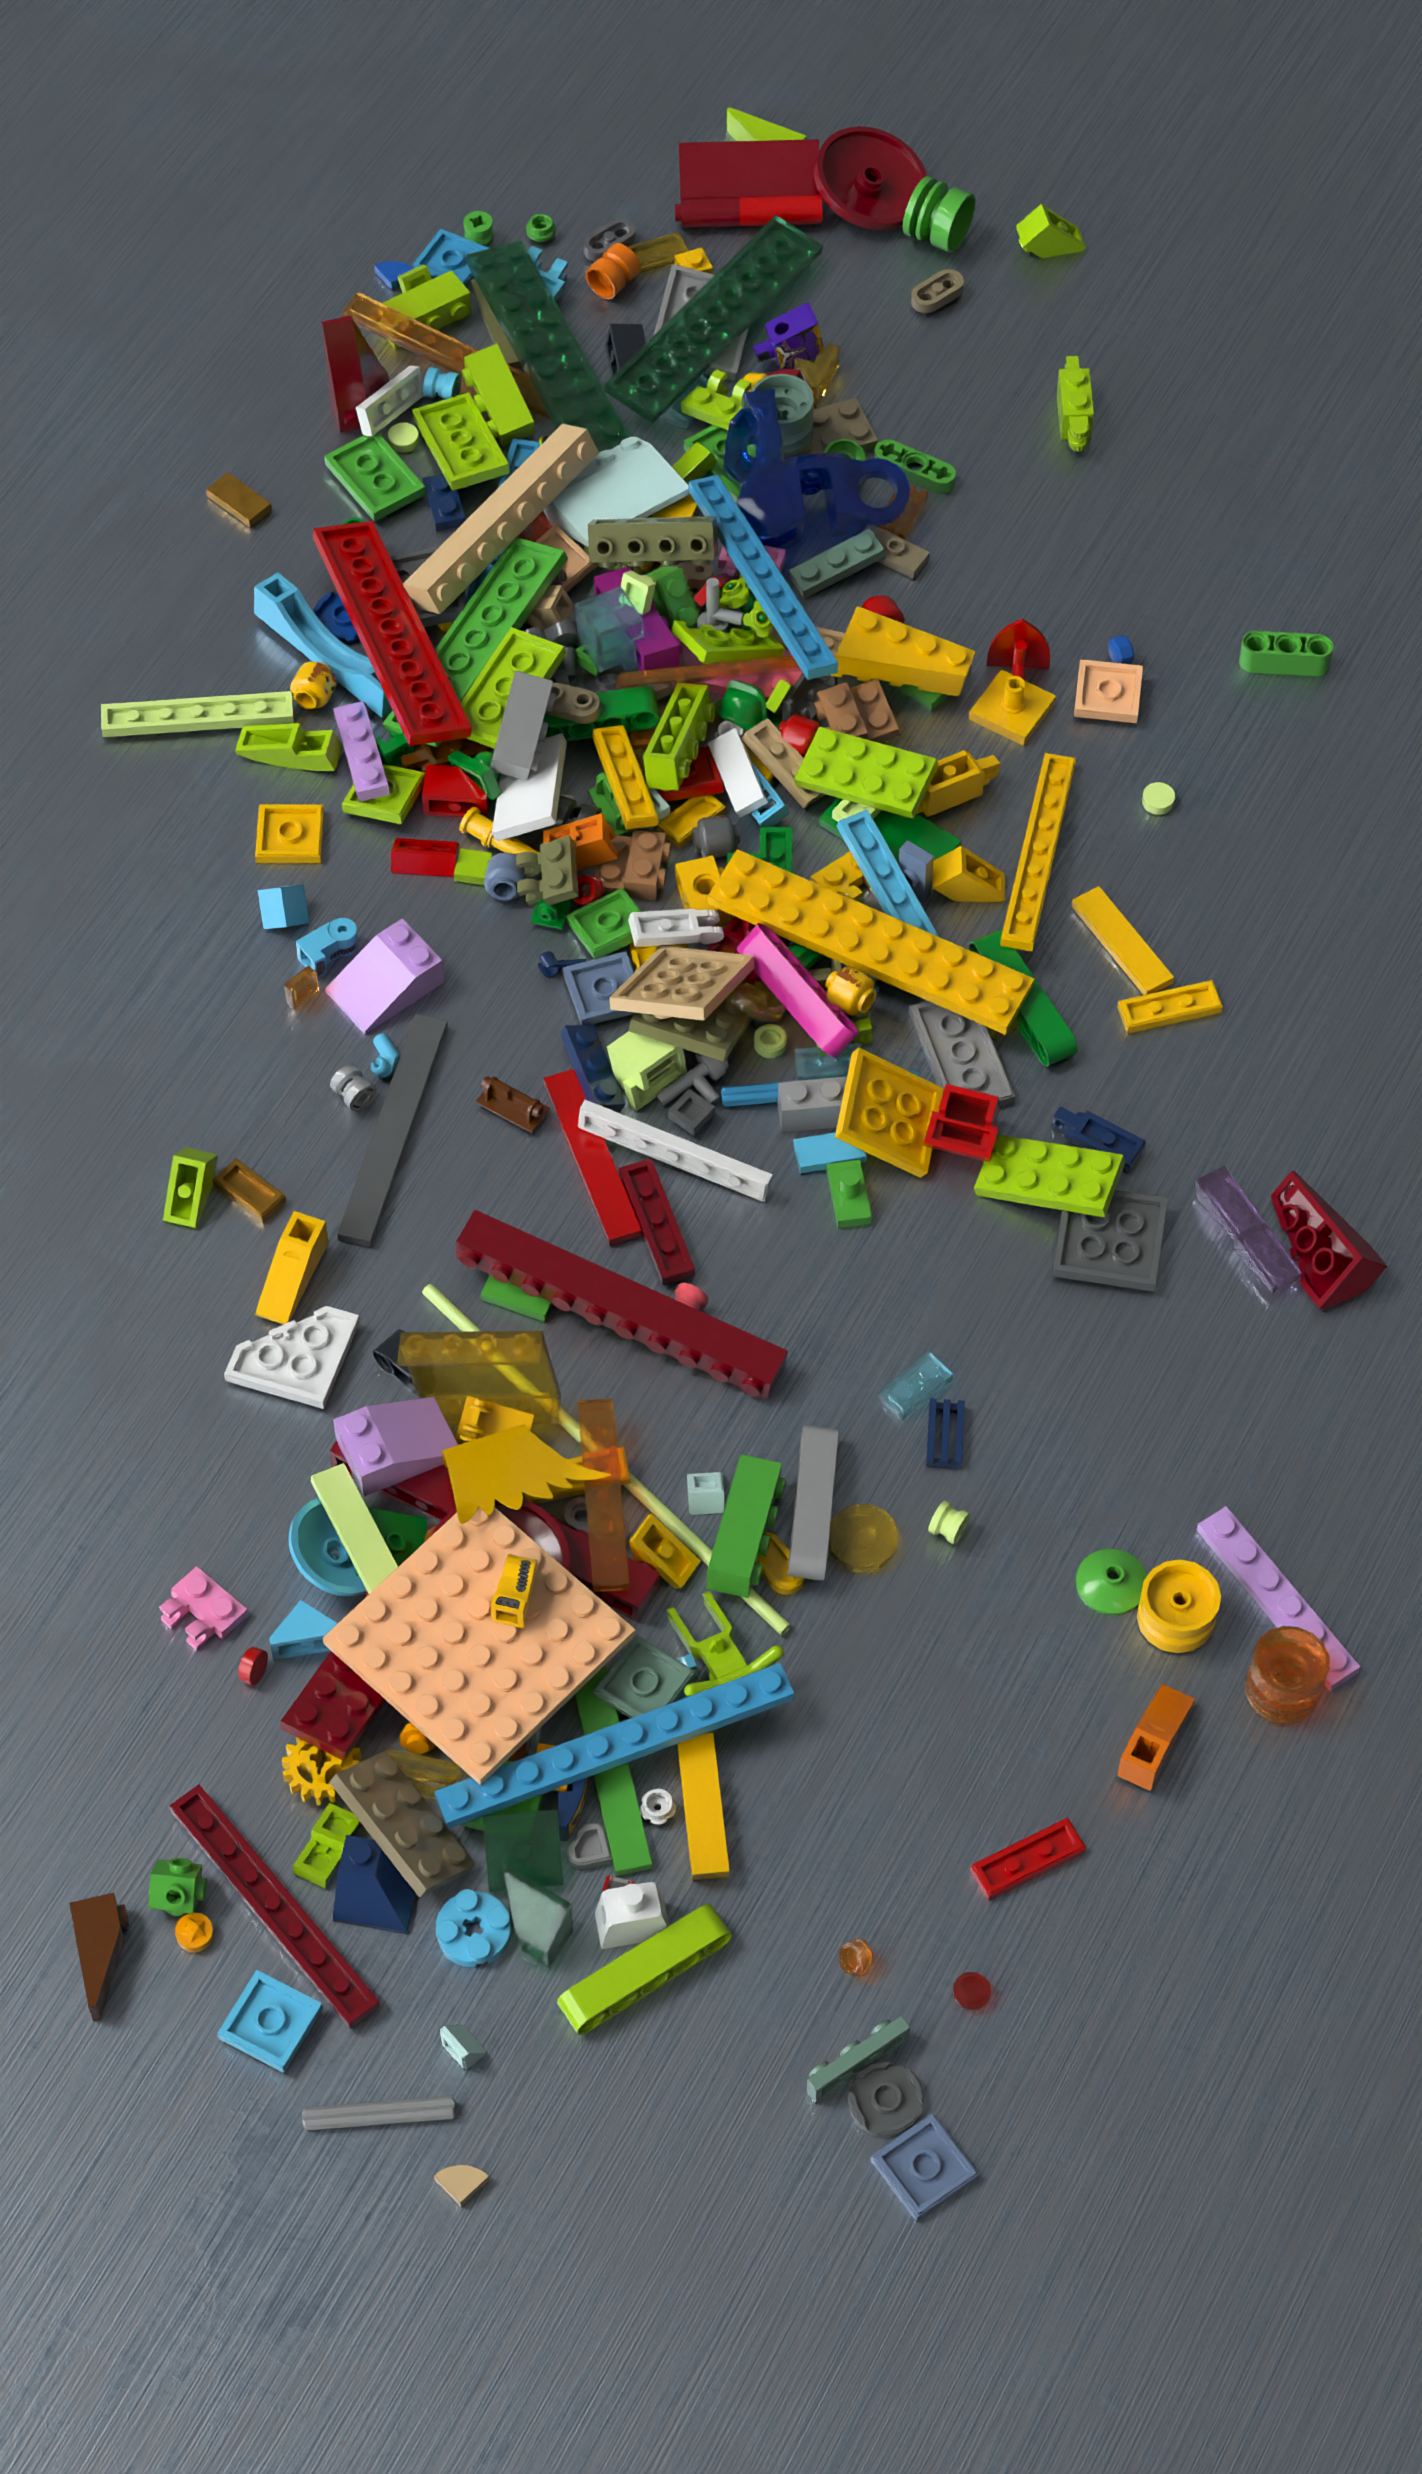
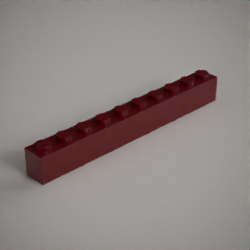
M473 1211L456 1240L455 1258L464 1266L471 1269L478 1268L489 1273L499 1282H509L520 1287L530 1296H540L551 1301L557 1308L563 1311H573L584 1316L588 1322L594 1325H604L615 1330L622 1338L637 1340L647 1345L653 1352L670 1355L678 1359L686 1367L701 1369L709 1373L717 1381L729 1382L740 1387L750 1396H760L768 1400L785 1368L788 1350L480 1211Z
M336 1440L329 1451L331 1465L335 1467L344 1463L350 1476L355 1479ZM444 1464L379 1491L438 1522L456 1508L449 1471ZM551 1515L559 1524L567 1540L570 1554V1573L612 1610L639 1623L660 1590V1573L657 1572L656 1568L645 1561L637 1562L627 1557L616 1546H605L595 1541L586 1531H575L565 1526L559 1518Z

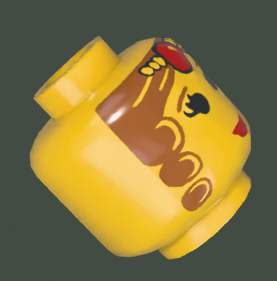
M311 661L304 663L299 668L291 682L290 689L294 700L301 707L317 709L322 708L328 703L336 689L337 680L328 665Z
M851 966L844 967L838 972L833 971L825 983V988L828 989L827 1000L850 1016L867 1012L877 995L876 990H874V981Z

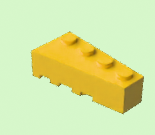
M857 606L835 656L838 662V673L831 674L830 676L842 678V674L857 676V680L869 682L871 679L888 681L891 686L913 685L922 691L959 696L969 674L976 651Z

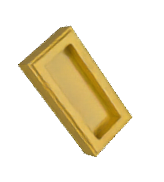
M713 795L690 798L671 812L670 815L658 822L657 831L666 833V839L680 849L692 840V828L696 827L699 819L724 815L726 813V806Z

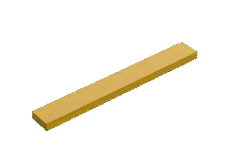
M1049 753L1044 754L1000 946L1033 952L1074 774L1076 758Z

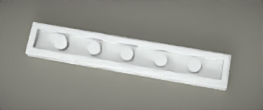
M584 1100L580 1107L578 1127L582 1130L762 1202H765L769 1194L773 1174L590 1101Z

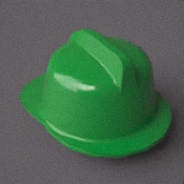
M732 679L728 683L723 699L714 703L717 716L731 721L746 731L767 718L777 729L782 722L779 716L766 708L765 694L760 688L736 679Z

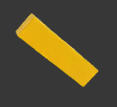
M705 1733L677 1744L692 1881L729 1877L730 1872L714 1734Z

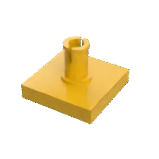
M1001 669L969 711V720L1024 746L1055 705L1056 695L1024 681L1019 676H1012V674Z

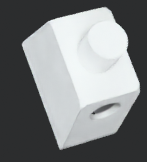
M656 1882L628 1884L624 1887L607 1889L602 1892L595 1911L601 1950L644 1942L670 1926L665 1899Z

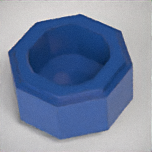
M1118 635L1109 638L1108 652L1112 662L1132 664L1134 651L1128 637Z

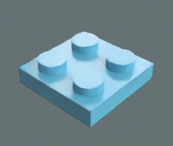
M256 1970L219 2029L217 2036L221 2041L285 2073L322 2012L323 2006L319 2001Z

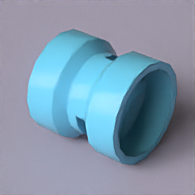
M429 367L424 378L423 395L430 398H435L439 395L443 400L458 396L461 387V374L452 371L442 373L440 368Z

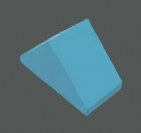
M300 1600L269 1638L273 1660L331 1651L324 1645L323 1637L338 1623Z

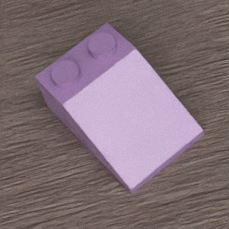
M402 918L377 934L325 990L366 1035L444 984L443 960Z
M434 1397L365 1406L333 1419L336 1440L364 1497L443 1465L442 1450L458 1445Z

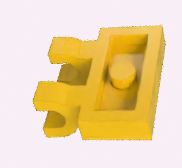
M850 851L810 876L811 882L850 899H855L860 902L858 899L863 897V892L858 887L863 883L873 893Z

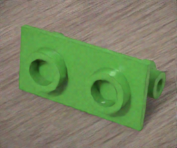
M606 773L598 774L596 777V787L588 789L587 792L595 806L602 809L605 820L613 829L615 835L622 836L633 832V830L642 829L626 830Z

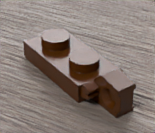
M467 738L442 741L438 748L428 744H421V747L415 749L413 753L401 756V765L405 769L425 772L426 765L445 764L451 766L448 756L456 750L474 758L478 753L483 751L492 752V749Z

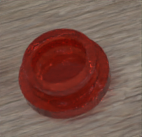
M966 1972L956 1979L953 1986V1996L961 2007L969 2010L980 2009L990 1999L991 1986L987 1978L982 1974Z

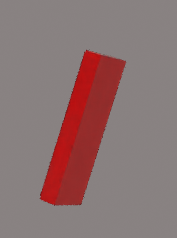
M1067 1817L972 1864L970 1871L985 1897L990 1901L1084 1854L1086 1846Z

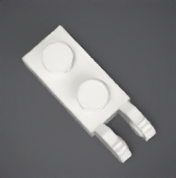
M693 908L632 912L628 920L635 947L699 942L710 944L720 942L724 937L721 927H712L720 921V917L717 911L711 909L695 910Z

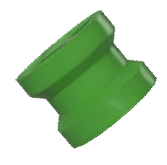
M473 211L467 214L463 221L464 238L486 247L490 246L494 239L492 217L484 211Z

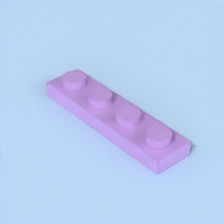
M364 701L333 708L358 801L361 802L390 795L388 782Z

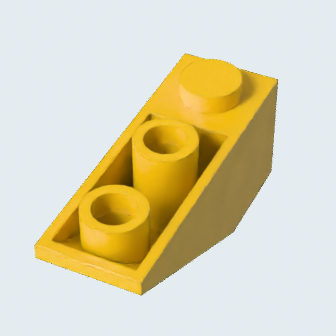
M297 1211L293 1212L280 1237L255 1315L283 1325L290 1322L329 1243L326 1221Z

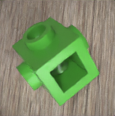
M186 1858L158 1859L150 1873L148 1909L165 1910L168 1914L182 1916L188 1913L193 1914L199 1901H204L207 1893V1878H202L203 1864L192 1863L191 1860Z

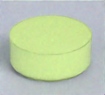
M409 423L393 425L388 431L389 445L394 451L400 453L414 450L419 443L417 428Z
M1155 782L1149 784L1144 789L1142 805L1148 812L1162 815L1172 810L1175 792L1169 785Z
M766 1024L756 1030L754 1034V1049L759 1055L765 1058H775L785 1052L787 1034L783 1028L775 1024Z

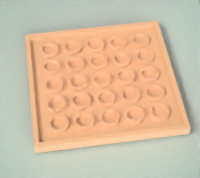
M478 1507L475 1515L464 1524H460L457 1513L453 1515L323 1637V1643L478 1784L482 1785L635 1636V1629L498 1509L494 1507L492 1514L487 1515ZM508 1554L538 1560L536 1580L524 1628L496 1623L491 1620V1602L494 1593H496L499 1580L502 1577ZM504 1612V1613L507 1614V1615H511V1616H512V1615H516V1614Z

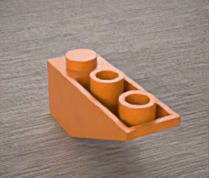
M1164 1684L1160 1686L1120 1759L1118 1777L1149 1791L1152 1790L1195 1702V1698Z

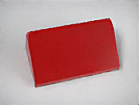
M396 838L391 849V871L400 874L453 877L458 860L459 843L454 841Z

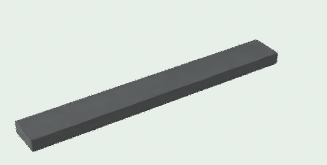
M420 1014L414 1015L337 1233L339 1241L366 1247L372 1246L448 1028L447 1020Z

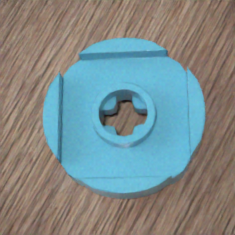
M464 1889L448 1900L441 1908L436 1919V1937L443 1954L453 1963L463 1967H476V1964H483L487 1961L489 1964L497 1960L505 1952L511 1939L510 1915L504 1905L490 1894L479 1891L474 1892L470 1889ZM479 1922L483 1932L481 1934L473 1933L471 1937L467 1936L465 1925L467 1923Z

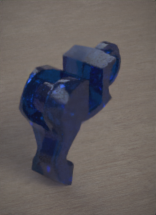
M775 389L745 392L742 394L740 404L742 408L729 423L723 469L739 489L740 494L736 504L762 545L783 549L802 540L806 521L803 495H814L819 493L820 490L825 491L832 536H854L861 533L867 525H885L894 522L903 514L909 501L910 485L906 474L895 463L879 458H870L865 461L847 459L843 453H817L785 457L781 429L778 423V410L775 404ZM755 444L754 458L748 454L747 447ZM870 478H882L893 486L896 498L888 506L873 508L861 500L858 493L859 485Z

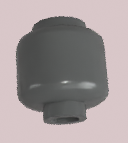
M726 815L699 819L696 827L692 828L695 853H700L702 857L713 855L714 858L727 857V853H734L735 844H740L738 824L732 825L731 820Z

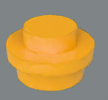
M411 1722L405 1725L404 1730L400 1734V1745L413 1754H423L436 1746Z

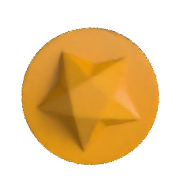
M195 1912L180 1918L175 1927V1936L183 1950L190 1953H198L211 1945L214 1938V1930L207 1916Z

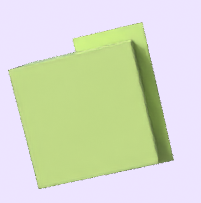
M630 1031L607 1046L617 1084L625 1090L628 1105L635 1111L656 1098L657 1094L687 1073L686 1060L682 1048Z

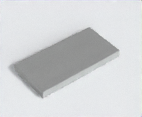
M929 1001L909 1006V1014L938 1086L945 1088V1084H950L998 1096L999 1107L1014 1103L1015 1095L986 1026Z

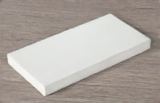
M563 734L545 738L544 742H537L535 751L541 752L536 771L530 770L527 780L501 773L499 783L501 795L497 797L492 834L496 841L556 824L567 744Z

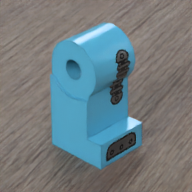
M338 918L296 941L298 960L316 980L327 974V964L339 957L352 955L358 947L357 926L351 919Z

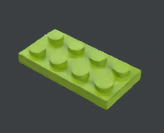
M469 392L412 409L413 419L452 491L510 474L509 463Z
M511 627L460 702L472 726L471 737L467 739L495 749L515 671L550 680L567 654L564 646Z
M819 727L794 781L796 786L914 819L939 765L936 758Z
M998 1134L990 1163L984 1161L974 1190L976 1196L1105 1217L1124 1168L1125 1160L1122 1154Z

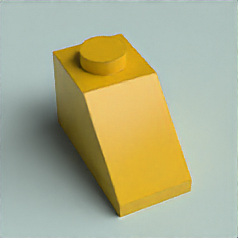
M959 846L934 860L933 889L952 901L1002 902L1006 900L1005 873L963 846Z

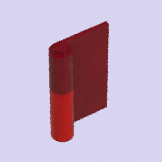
M819 139L679 143L680 204H675V222H681V228L822 225V197L814 179V163L819 152Z

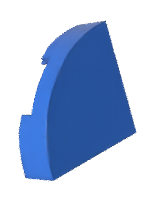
M386 261L374 265L375 273L391 290L400 286L397 276L414 269L412 266L399 261Z

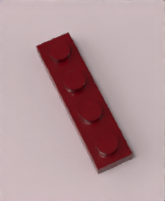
M652 1158L619 1167V1175L641 1227L662 1286L694 1277L695 1267Z

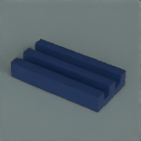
M930 1398L926 1466L961 1468L964 1400H958V1403H951V1400L944 1399L942 1403L937 1402V1399ZM936 1412H943L941 1458H934ZM950 1413H957L955 1459H948Z

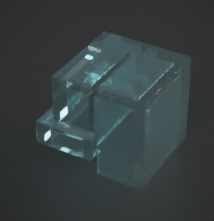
M620 586L576 603L575 613L578 640L599 672L620 664L626 672L637 668L636 647L633 641L644 637L643 619L622 587Z

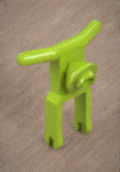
M709 1591L702 1594L703 1602L721 1632L707 1639L696 1642L676 1609L672 1607L666 1610L670 1624L689 1654L692 1653L693 1658L703 1659L710 1671V1680L686 1685L684 1693L687 1697L768 1668L784 1655L783 1648L775 1645L747 1665L733 1642L734 1634L731 1624Z

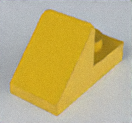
M648 1514L629 1541L633 1560L637 1562L645 1561L654 1566L657 1572L660 1573V1576L674 1589L683 1587L701 1561L653 1514Z

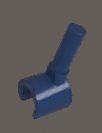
M548 951L539 956L542 963H538V967L543 975L551 978L557 975L560 970H563V967L586 962V959L557 961L554 954Z

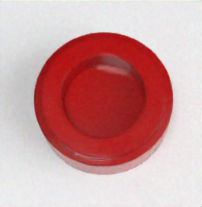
M251 1647L244 1653L238 1668V1676L241 1681L256 1685L261 1680L268 1663L267 1651Z

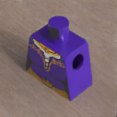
M809 302L767 322L765 328L768 340L752 346L758 363L774 358L779 370L796 369L826 361L819 323Z

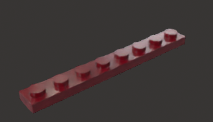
M200 1784L169 1805L174 1817L349 2029L380 2007V2002Z

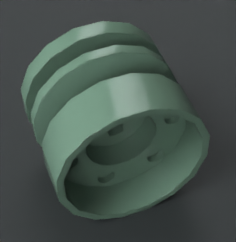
M774 374L759 380L752 388L749 397V432L752 443L764 454L779 458L794 456L804 451L811 443L813 437L814 398L812 389L805 381L794 375Z

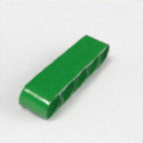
M647 686L596 693L601 704V714L595 721L587 724L558 718L546 713L543 718V722L549 723L545 738L563 734L566 741L592 738L593 729L624 725L626 732L653 728L659 723L657 695L654 689Z
M999 929L969 942L970 951L1034 978L1033 987L1016 1015L1014 1023L1040 1062L1045 1067H1048L1077 1054L1078 1046L1074 1035L1016 949L1000 946L1003 931Z

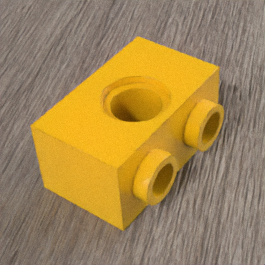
M713 855L675 864V882L684 909H711L717 911L720 921L712 927H726L731 920V914L707 904L708 894L724 871L722 867L717 868Z

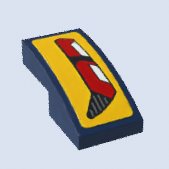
M588 1777L573 1782V1791L558 1792L560 1841H567L579 1821L586 1798Z

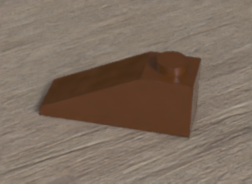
M114 1893L69 1903L88 2007L93 2021L100 2020L125 1943L123 1928L129 1926L125 1904L118 1905Z

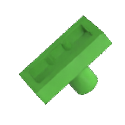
M853 1160L827 1164L826 1172L837 1228L871 1224L872 1216L861 1161Z

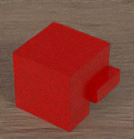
M945 1084L939 1112L932 1111L924 1146L990 1163L999 1128L995 1127L1000 1112L999 1097Z

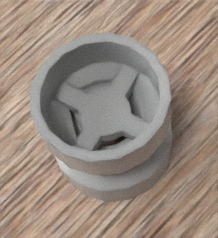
M348 1064L334 1074L330 1081V1087L337 1095L344 1097V1103L352 1111H358L366 1107L374 1099L377 1089L368 1079L362 1078V1072L357 1066Z

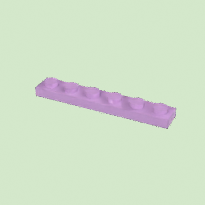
M1227 1506L1198 1523L1197 1532L1329 1691H1332L1359 1673V1664Z

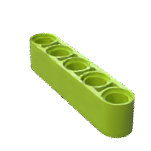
M711 1904L703 1905L573 1985L560 1995L556 2003L577 2034L587 2033L719 1951L732 1939L733 1935Z

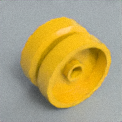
M1181 1559L1166 1561L1153 1568L1143 1582L1137 1612L1140 1631L1148 1642L1162 1651L1177 1654L1194 1651L1206 1644L1214 1632L1220 1607L1221 1593L1218 1582L1209 1570L1191 1561Z

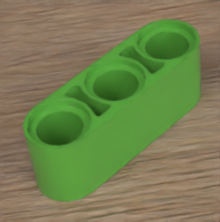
M1250 631L1242 639L1239 665L1243 670L1251 673L1322 676L1329 671L1334 645L1329 637L1320 634Z

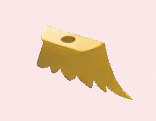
M524 1424L442 1450L443 1463L449 1471L460 1524L470 1521L478 1507L487 1515H491L494 1510L495 1499L514 1510H519L522 1506V1492L533 1497L552 1499L553 1494L547 1482L557 1487L571 1489L573 1487L566 1479L595 1480L611 1476V1474L585 1468L564 1458L542 1442Z

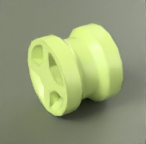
M944 1500L933 1515L928 1531L934 1535L942 1534L949 1543L955 1545L967 1527L970 1513L965 1510L957 1511L953 1509L951 1503Z

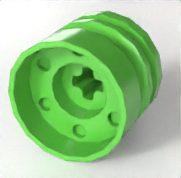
M925 176L915 187L908 202L903 219L904 234L914 238L917 237V240L923 242L930 238L932 246L953 253L963 242L973 220L976 205L975 195L957 187H953L948 191L947 183L937 182V179Z

